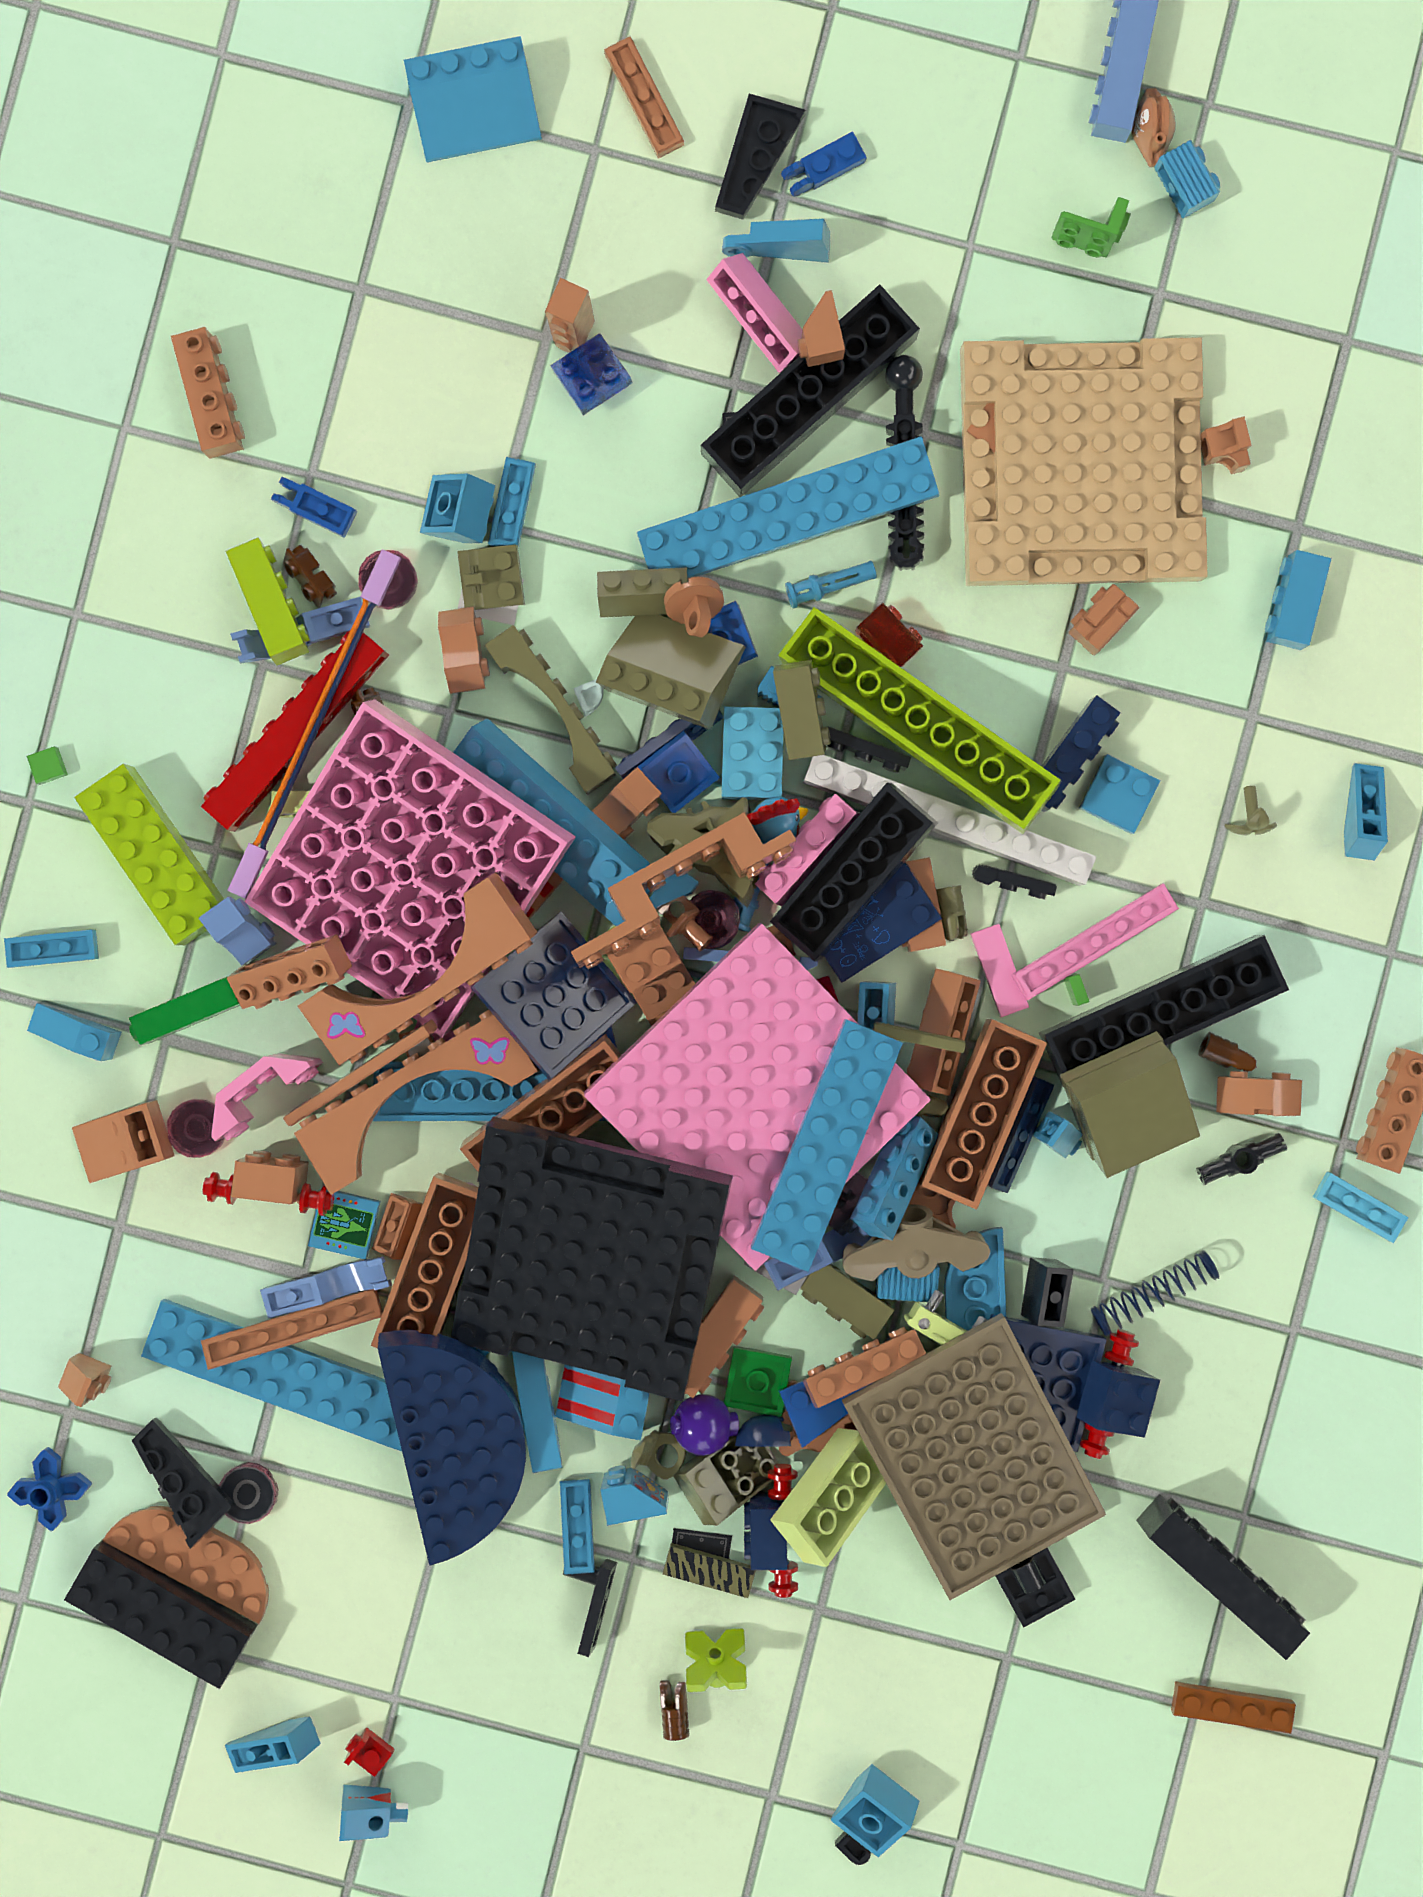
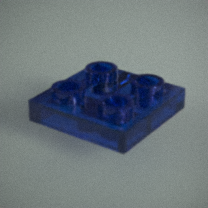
M600 333L550 365L552 371L583 416L633 383L630 375Z

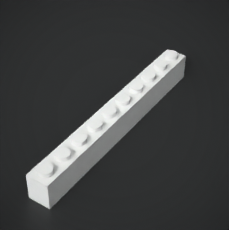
M825 755L812 757L803 781L804 784L834 795L836 794L839 797L863 806H867L886 783H893L938 822L932 830L933 832L1078 886L1086 885L1096 859L1094 855L1026 830L1024 834H1021L1003 821Z

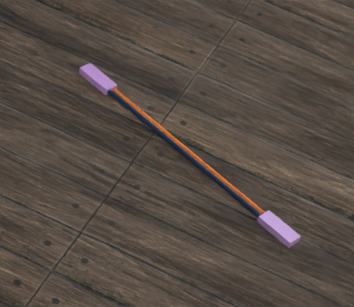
M381 550L361 594L363 604L257 838L253 843L248 844L227 890L242 898H247L269 852L266 850V845L371 613L376 606L381 605L401 561L400 557L390 552Z

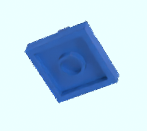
M734 601L723 606L721 611L711 618L708 633L745 646L738 665L758 657L739 604Z
M684 731L638 766L662 793L660 798L672 813L679 811L720 778Z

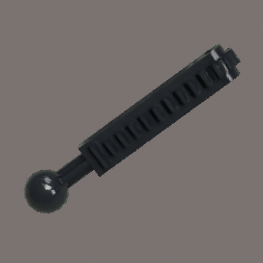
M904 354L891 360L885 372L886 383L895 391L896 409L894 422L886 425V435L891 436L886 439L887 446H894L921 437L919 434L923 433V424L916 422L915 414H913V391L922 381L923 370L918 360ZM924 502L888 513L889 517L895 518L888 522V528L895 530L888 534V539L893 541L888 546L891 555L889 559L900 571L903 569H911L913 571L920 561L924 559V544L919 541L924 539V532L917 530L924 527V520L917 518L924 515V508L918 507V505ZM903 540H909L911 552L909 558L903 557Z

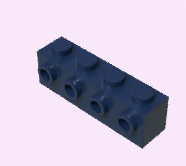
M1098 695L1088 701L1042 764L1044 769L1061 780L1059 787L1041 810L1043 812L1050 810L1051 807L1054 809L1059 807L1066 797V794L1063 793L1069 783L1074 785L1084 773L1081 769L1087 759L1092 761L1102 747L1098 743L1103 736L1110 737L1119 725L1116 719L1121 712Z

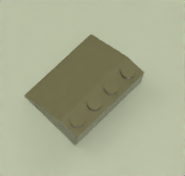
M661 615L634 616L607 654L596 683L608 692L711 730L745 646L708 632L701 638L690 636L686 631L685 624L678 623Z

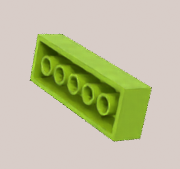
M121 764L74 797L173 944L185 946L206 932L207 929L199 920V917L223 901L224 898L135 767Z

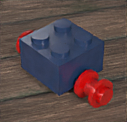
M1117 1329V1333L1109 1335V1339L1114 1344L1112 1351H1106L1104 1357L1111 1360L1112 1363L1091 1361L1076 1418L1085 1422V1428L1090 1431L1088 1439L1081 1440L1080 1446L1085 1449L1084 1454L1097 1459H1101L1102 1455H1109L1110 1449L1105 1446L1107 1437H1113L1115 1433L1145 1438L1160 1384V1379L1139 1368L1128 1367L1134 1364V1360L1130 1357L1131 1348L1138 1347L1139 1341L1134 1339L1135 1334L1125 1330Z
M790 1464L774 1465V1469L768 1471V1478L774 1480V1488L768 1490V1492H758L750 1499V1502L744 1504V1530H750L744 1531V1560H750L751 1570H769L774 1573V1580L769 1582L768 1589L779 1598L791 1597L792 1593L798 1591V1583L792 1580V1573L798 1571V1564L787 1559V1541L770 1520L793 1490L792 1480L798 1477V1471L792 1469Z

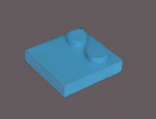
M1107 754L1104 756L1079 809L1130 834H1134L1161 780Z

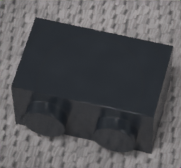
M1030 1257L1020 1315L1037 1326L1064 1327L1074 1269L1057 1259Z

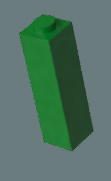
M227 977L129 1017L131 1023L129 1031L133 1039L138 1041L140 1045L150 1044L236 1008L240 1004Z

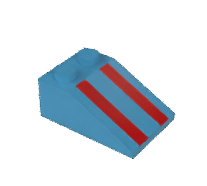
M564 1365L555 1417L609 1435L641 1441L649 1393L624 1387L625 1380Z

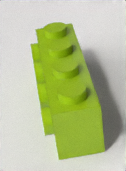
M258 537L226 550L225 552L268 654L276 666L309 653L306 642L310 641V637L304 624L298 625L295 616L299 614L293 598L287 599L284 589L288 588L282 572L276 573L273 567V563L277 562L270 545L264 546Z

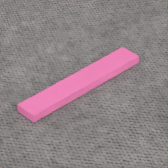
M1160 884L1021 968L1011 976L1025 999L1030 1000L1179 908L1165 884Z

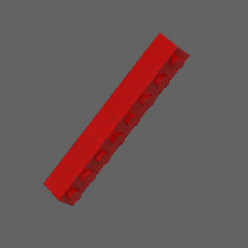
M350 631L342 637L340 641L342 645L335 653H329L321 662L322 668L315 676L313 674L310 675L301 685L303 690L297 697H291L282 707L283 713L276 720L272 719L265 725L262 730L263 736L257 742L254 741L245 748L242 760L237 765H231L223 775L225 779L218 787H212L205 794V802L201 805V808L225 829L236 832L282 779V774L287 772ZM364 632L314 741L347 705L356 691L361 689L389 656L385 650Z

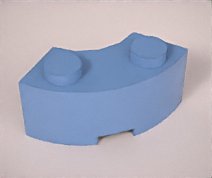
M227 897L199 917V920L216 943L224 946L241 966L251 963L277 944L273 939L275 933L266 922L261 924L251 914L250 908L241 898L235 900Z

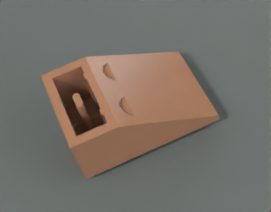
M157 1100L72 1127L89 1183L175 1156Z

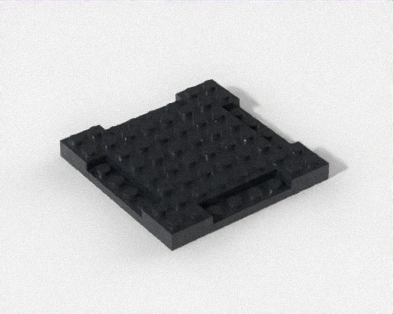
M493 1116L486 1125L477 1178L479 1188L463 1283L458 1292L451 1338L472 1348L507 1357L511 1351L623 1379L625 1380L624 1387L683 1402L690 1378L733 1175Z

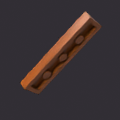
M1175 1681L1171 1712L1174 1716L1292 1734L1296 1704L1291 1699Z

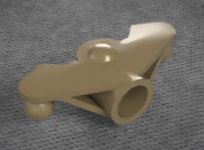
M909 1204L893 1241L872 1237L863 1246L858 1243L848 1244L843 1250V1268L848 1275L869 1281H874L886 1268L898 1267V1270L909 1278L919 1279L932 1273L937 1263L949 1262L962 1272L984 1263L990 1256V1249L979 1232L970 1231L964 1234L934 1218L933 1212L929 1208L922 1205Z

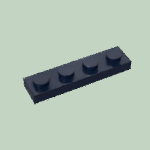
M720 709L713 726L724 718ZM677 719L657 737L650 738L634 754L624 757L615 769L624 779L682 731L693 741L708 729L683 719Z
M1033 1076L987 1186L1005 1193L1009 1192L1053 1091L1054 1084Z

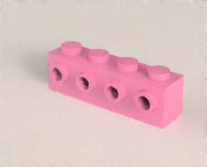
M743 253L722 259L706 280L780 374L800 356L797 340L802 339V328Z
M836 794L832 798L829 797L824 800L819 807V813L812 820L806 821L799 829V835L795 838L796 843L792 849L793 852L790 853L791 856L778 864L773 863L766 866L764 871L759 874L760 879L755 885L775 904L782 907L860 814Z

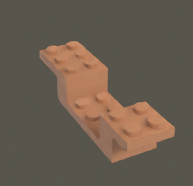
M744 812L608 888L609 895L624 922L571 951L574 959L580 968L586 965L587 969H590L604 961L602 955L613 950L614 954H617L631 945L629 940L640 935L641 939H644L655 933L657 925L660 924V916L645 892L646 889L653 892L666 884V878L673 874L680 877L693 869L692 865L696 861L702 859L703 862H707L719 855L720 848H723L738 877L742 878L747 875L748 879H751L762 873L767 863L774 861L775 864H778L791 856L790 853L793 852L792 849L796 843L791 830H788L762 844Z
M660 924L657 925V931L650 936L641 939L640 935L629 940L631 945L623 951L614 954L613 950L606 953L627 990L633 994L651 1026L695 985L693 978Z

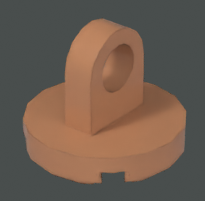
M706 577L688 578L689 582L681 584V581L671 586L664 596L666 614L673 621L685 624L686 631L690 636L701 638L707 634L711 618L721 611L724 605V597L720 585L716 581Z

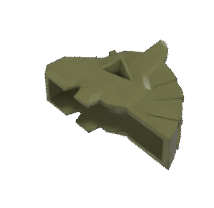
M742 797L731 808L710 807L706 801H703L701 804L704 810L695 814L691 807L686 809L687 813H661L648 821L647 833L650 839L668 855L744 812L746 816L750 814L751 809L748 805V800ZM720 848V854L707 862H703L700 859L693 863V868L695 867L699 872L715 876L724 887L748 908L754 894V889L757 887L755 883L758 881L759 875L748 879L747 875L739 878L723 848Z

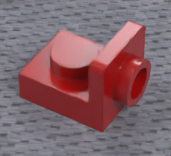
M366 1728L361 1736L355 1734L347 1744L345 1750L348 1751L344 1763L349 1766L354 1761L375 1777L392 1756L395 1749L369 1728Z

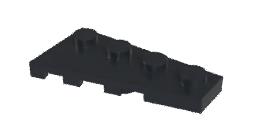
M748 94L715 205V212L744 220L805 117V109L754 94Z
M154 1418L132 1439V1442L149 1474H153L160 1487L158 1491L163 1499L166 1498L174 1513L172 1517L177 1526H181L187 1537L185 1541L191 1549L236 1504L158 1418Z

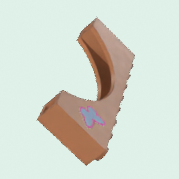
M497 872L464 893L465 927L462 941L451 965L434 984L414 994L391 999L362 997L344 991L335 985H328L298 1005V1008L338 1065H341L348 1059L353 1064L367 1054L364 1050L371 1044L374 1048L379 1047L390 1039L387 1035L389 1032L396 1029L400 1033L413 1024L410 1018L418 1013L421 1017L426 1016L437 1008L434 1004L436 1001L443 998L447 1002L461 992L458 988L460 985L467 982L471 986L485 976L482 973L484 969L489 966L493 970L497 969L509 960L506 956L513 950L519 954L533 944L530 939L538 932Z
M487 1010L479 1015L481 1019L479 1023L471 1027L469 1022L453 1031L455 1037L445 1042L442 1037L427 1046L430 1050L427 1054L419 1057L418 1053L402 1061L404 1067L394 1073L391 1068L377 1076V1084L368 1088L367 1084H364L350 1092L353 1098L345 1103L339 1099L325 1107L327 1113L317 1119L314 1114L299 1123L301 1129L294 1134L332 1195L362 1176L363 1147L374 1117L384 1103L397 1090L410 1081L438 1071L469 1070L490 1075L513 1087L540 1069L491 1011Z

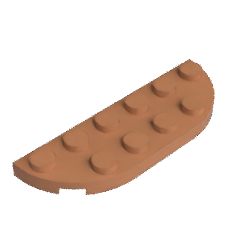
M150 1506L146 1509L131 1512L123 1517L104 1537L103 1541L258 1624L262 1621L269 1598L268 1584H266L265 1576L261 1569L263 1566L247 1546L227 1534L212 1528L190 1549L185 1541L187 1537L181 1526H177L172 1517L174 1514L172 1509L166 1506Z

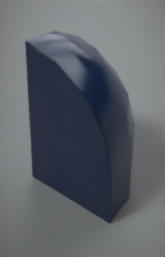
M768 1414L751 1417L743 1423L738 1431L735 1446H791L789 1431H783L781 1424L784 1421L783 1417Z

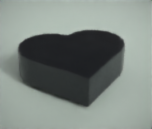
M845 1831L835 1840V1846L852 1863L863 1865L870 1859L871 1852Z

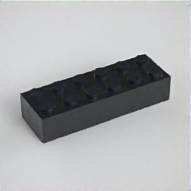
M886 783L770 920V923L814 962L821 960L935 828L938 822L896 785Z
M1159 1494L1137 1518L1136 1521L1152 1542L1285 1660L1310 1635V1632L1303 1625L1306 1619L1296 1611L1297 1609L1286 1598L1280 1597L1274 1591V1588L1261 1576L1258 1577L1251 1571L1252 1569L1241 1558H1236L1229 1551L1230 1549L1217 1537L1214 1538L1196 1518H1191L1185 1512V1509L1172 1497L1167 1501Z
M103 1539L92 1549L64 1599L69 1604L218 1689L222 1687L258 1626V1624L234 1610L105 1543Z

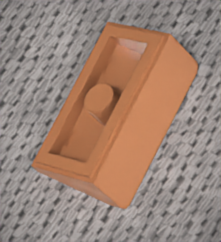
M391 1193L372 1249L393 1260H402L423 1204Z

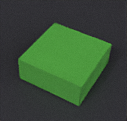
M53 746L26 756L36 784L42 785L68 775L58 747Z
M1074 973L1064 978L1073 1005L1080 1006L1090 1002L1080 974Z

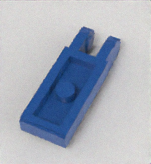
M852 131L801 158L800 161L792 163L781 171V175L784 180H789L805 172L807 178L796 182L789 189L792 196L795 197L812 188L815 190L866 162L867 157Z
M281 477L279 483L282 487L292 490L297 494L292 502L280 494L273 493L272 501L289 509L293 514L345 538L357 514L356 509L303 483L300 485Z

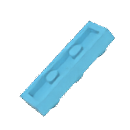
M1326 1172L1313 1195V1198L1392 1243L1395 1242L1409 1218L1330 1172Z

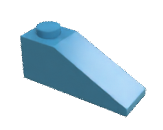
M1354 763L1352 766L1344 826L1345 857L1375 861L1388 842L1384 767Z
M41 1003L36 1004L27 1031L63 1048L98 1061L113 1059L122 1033L119 1030Z
M1050 1111L1045 1115L1033 1134L1035 1138L1065 1159L1069 1154L1071 1156L1074 1155L1082 1144V1141L1079 1139L1083 1134L1069 1121Z
M309 1716L287 1720L230 1741L225 1745L235 1773L298 1764L321 1743L312 1719Z

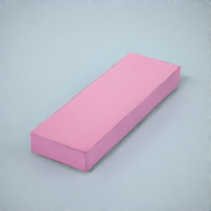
M996 924L971 933L970 936L999 1016L1004 1017L1029 1008L1027 1000L1011 976L1016 972L1000 925Z

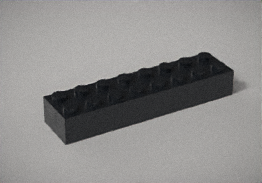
M880 284L839 320L845 347L843 359L808 367L806 357L801 358L799 356L700 445L701 455L739 497L746 494L882 372L891 360L901 355L917 340L920 328Z
M1254 935L1041 1031L1039 1035L1042 1041L1047 1042L1045 1049L1063 1086L1061 1074L1157 1031L1167 1046L1288 991L1289 988L1265 935Z

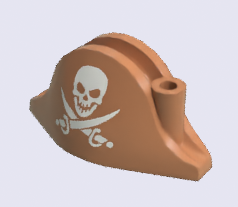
M1148 88L1144 91L1135 112L1131 131L1133 139L1149 167H1155L1159 158L1166 154L1176 126L1175 114L1166 96H1161L1156 88Z

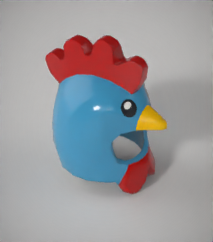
M772 797L760 803L753 813L748 814L747 817L762 844H765L788 830H791L796 838L799 835V822L808 814L809 810L799 807L800 803L796 798L788 800L785 797Z

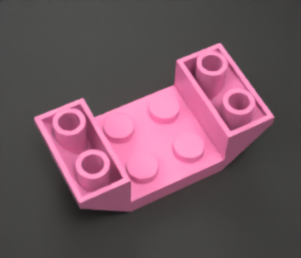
M281 1053L261 1058L216 1094L211 1137L214 1141L223 1138L228 1141L233 1137H238L249 1128L247 1122L253 1119L254 1116L241 1100L245 1101L258 1091L256 1085H260L265 1081L268 1083L278 1075L286 1085L295 1082L298 1085L303 1082L306 1083L319 1073L317 1067L323 1063L320 1058Z

